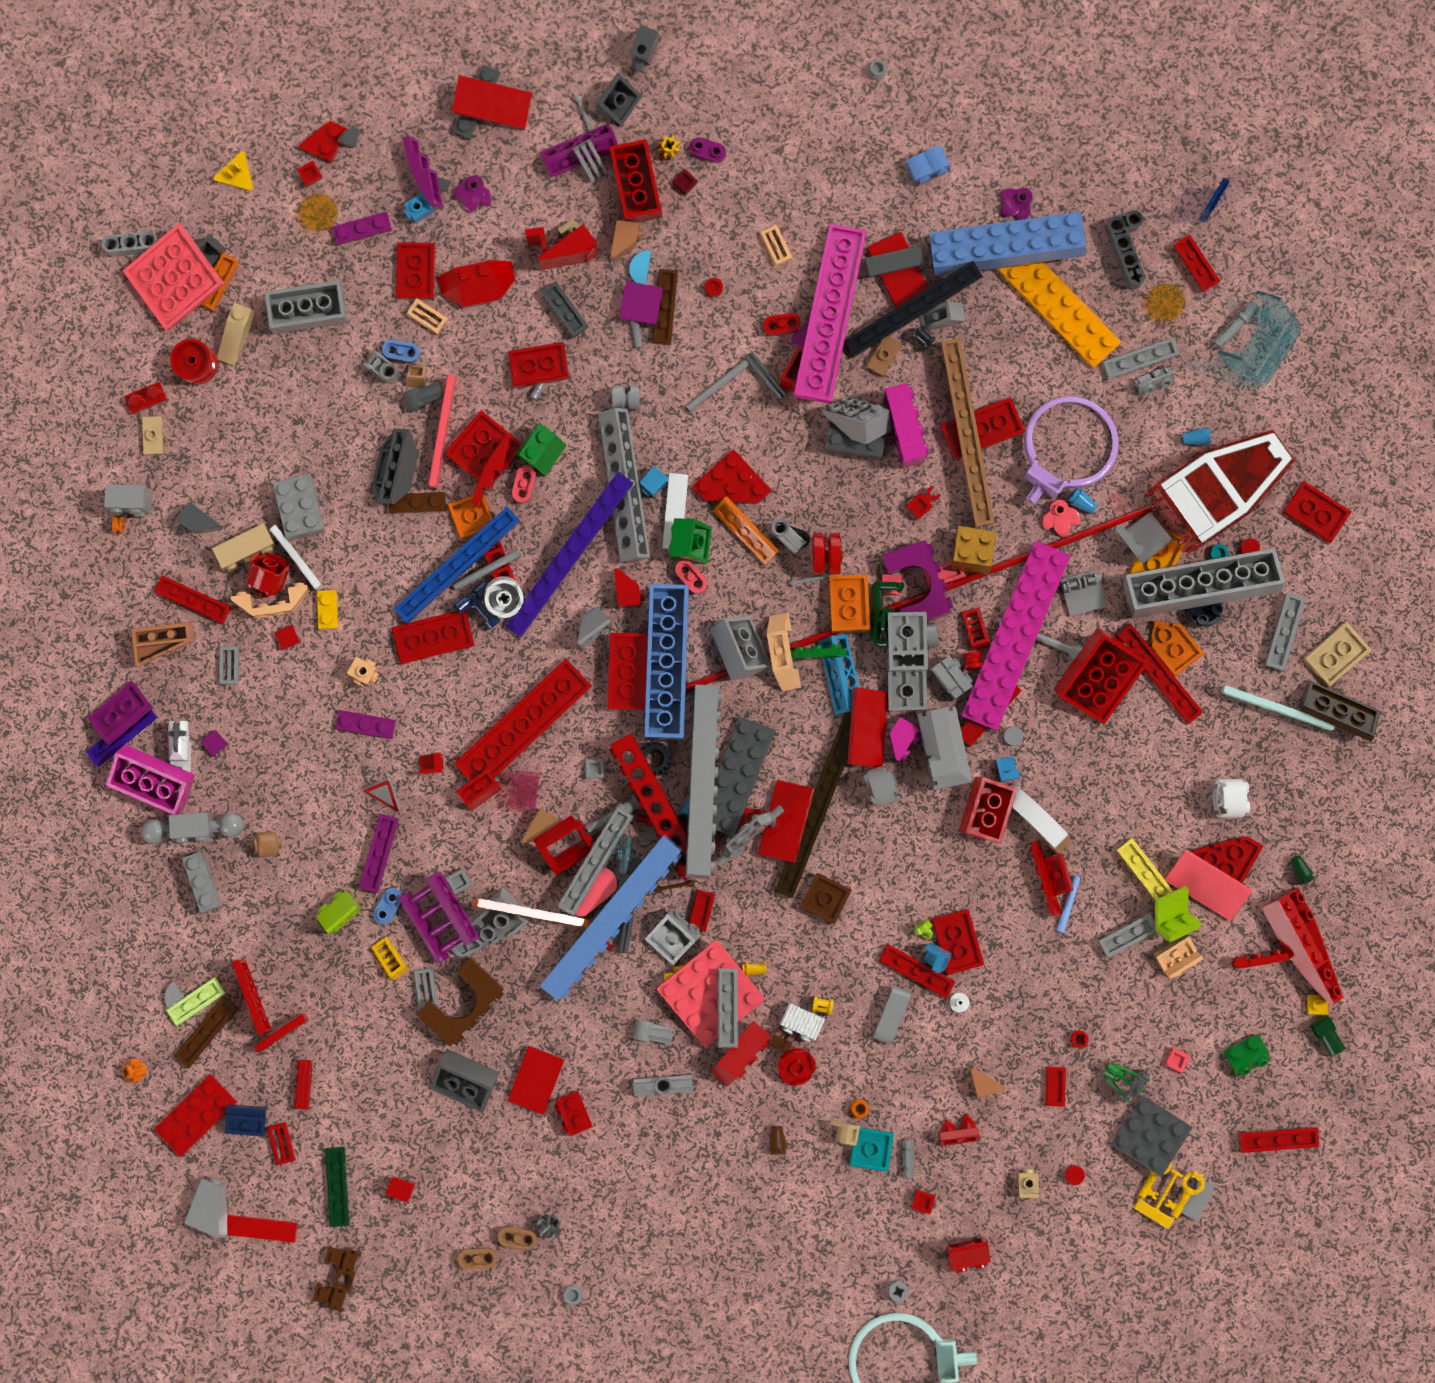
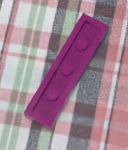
M380 814L360 882V889L379 893L399 823L398 818Z

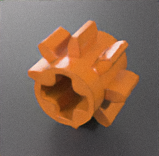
M139 1058L126 1060L127 1065L122 1067L123 1077L126 1080L129 1079L130 1083L142 1081V1077L147 1073L145 1063L139 1062Z

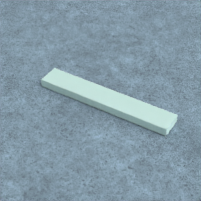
M1222 686L1221 693L1326 730H1334V725L1304 712L1229 686Z

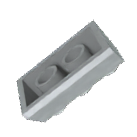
M751 616L724 618L710 628L731 680L745 679L772 667Z

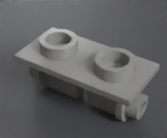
M1163 367L1152 372L1154 378H1151L1149 373L1138 377L1134 381V385L1136 388L1139 387V397L1145 394L1149 395L1155 390L1166 388L1173 384L1174 371H1171L1170 367Z

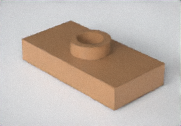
M889 336L882 340L866 368L883 377L902 343Z

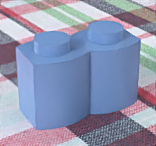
M941 145L906 160V166L915 184L920 183L923 185L929 182L932 176H943L950 168Z

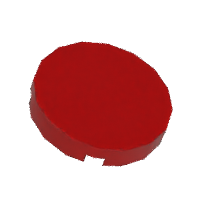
M802 1048L786 1051L779 1058L777 1064V1072L782 1081L792 1086L803 1085L808 1082L816 1070V1062L812 1054Z

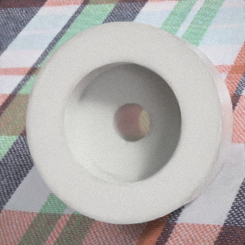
M955 993L951 996L949 1004L955 1012H964L969 1007V999L963 993Z

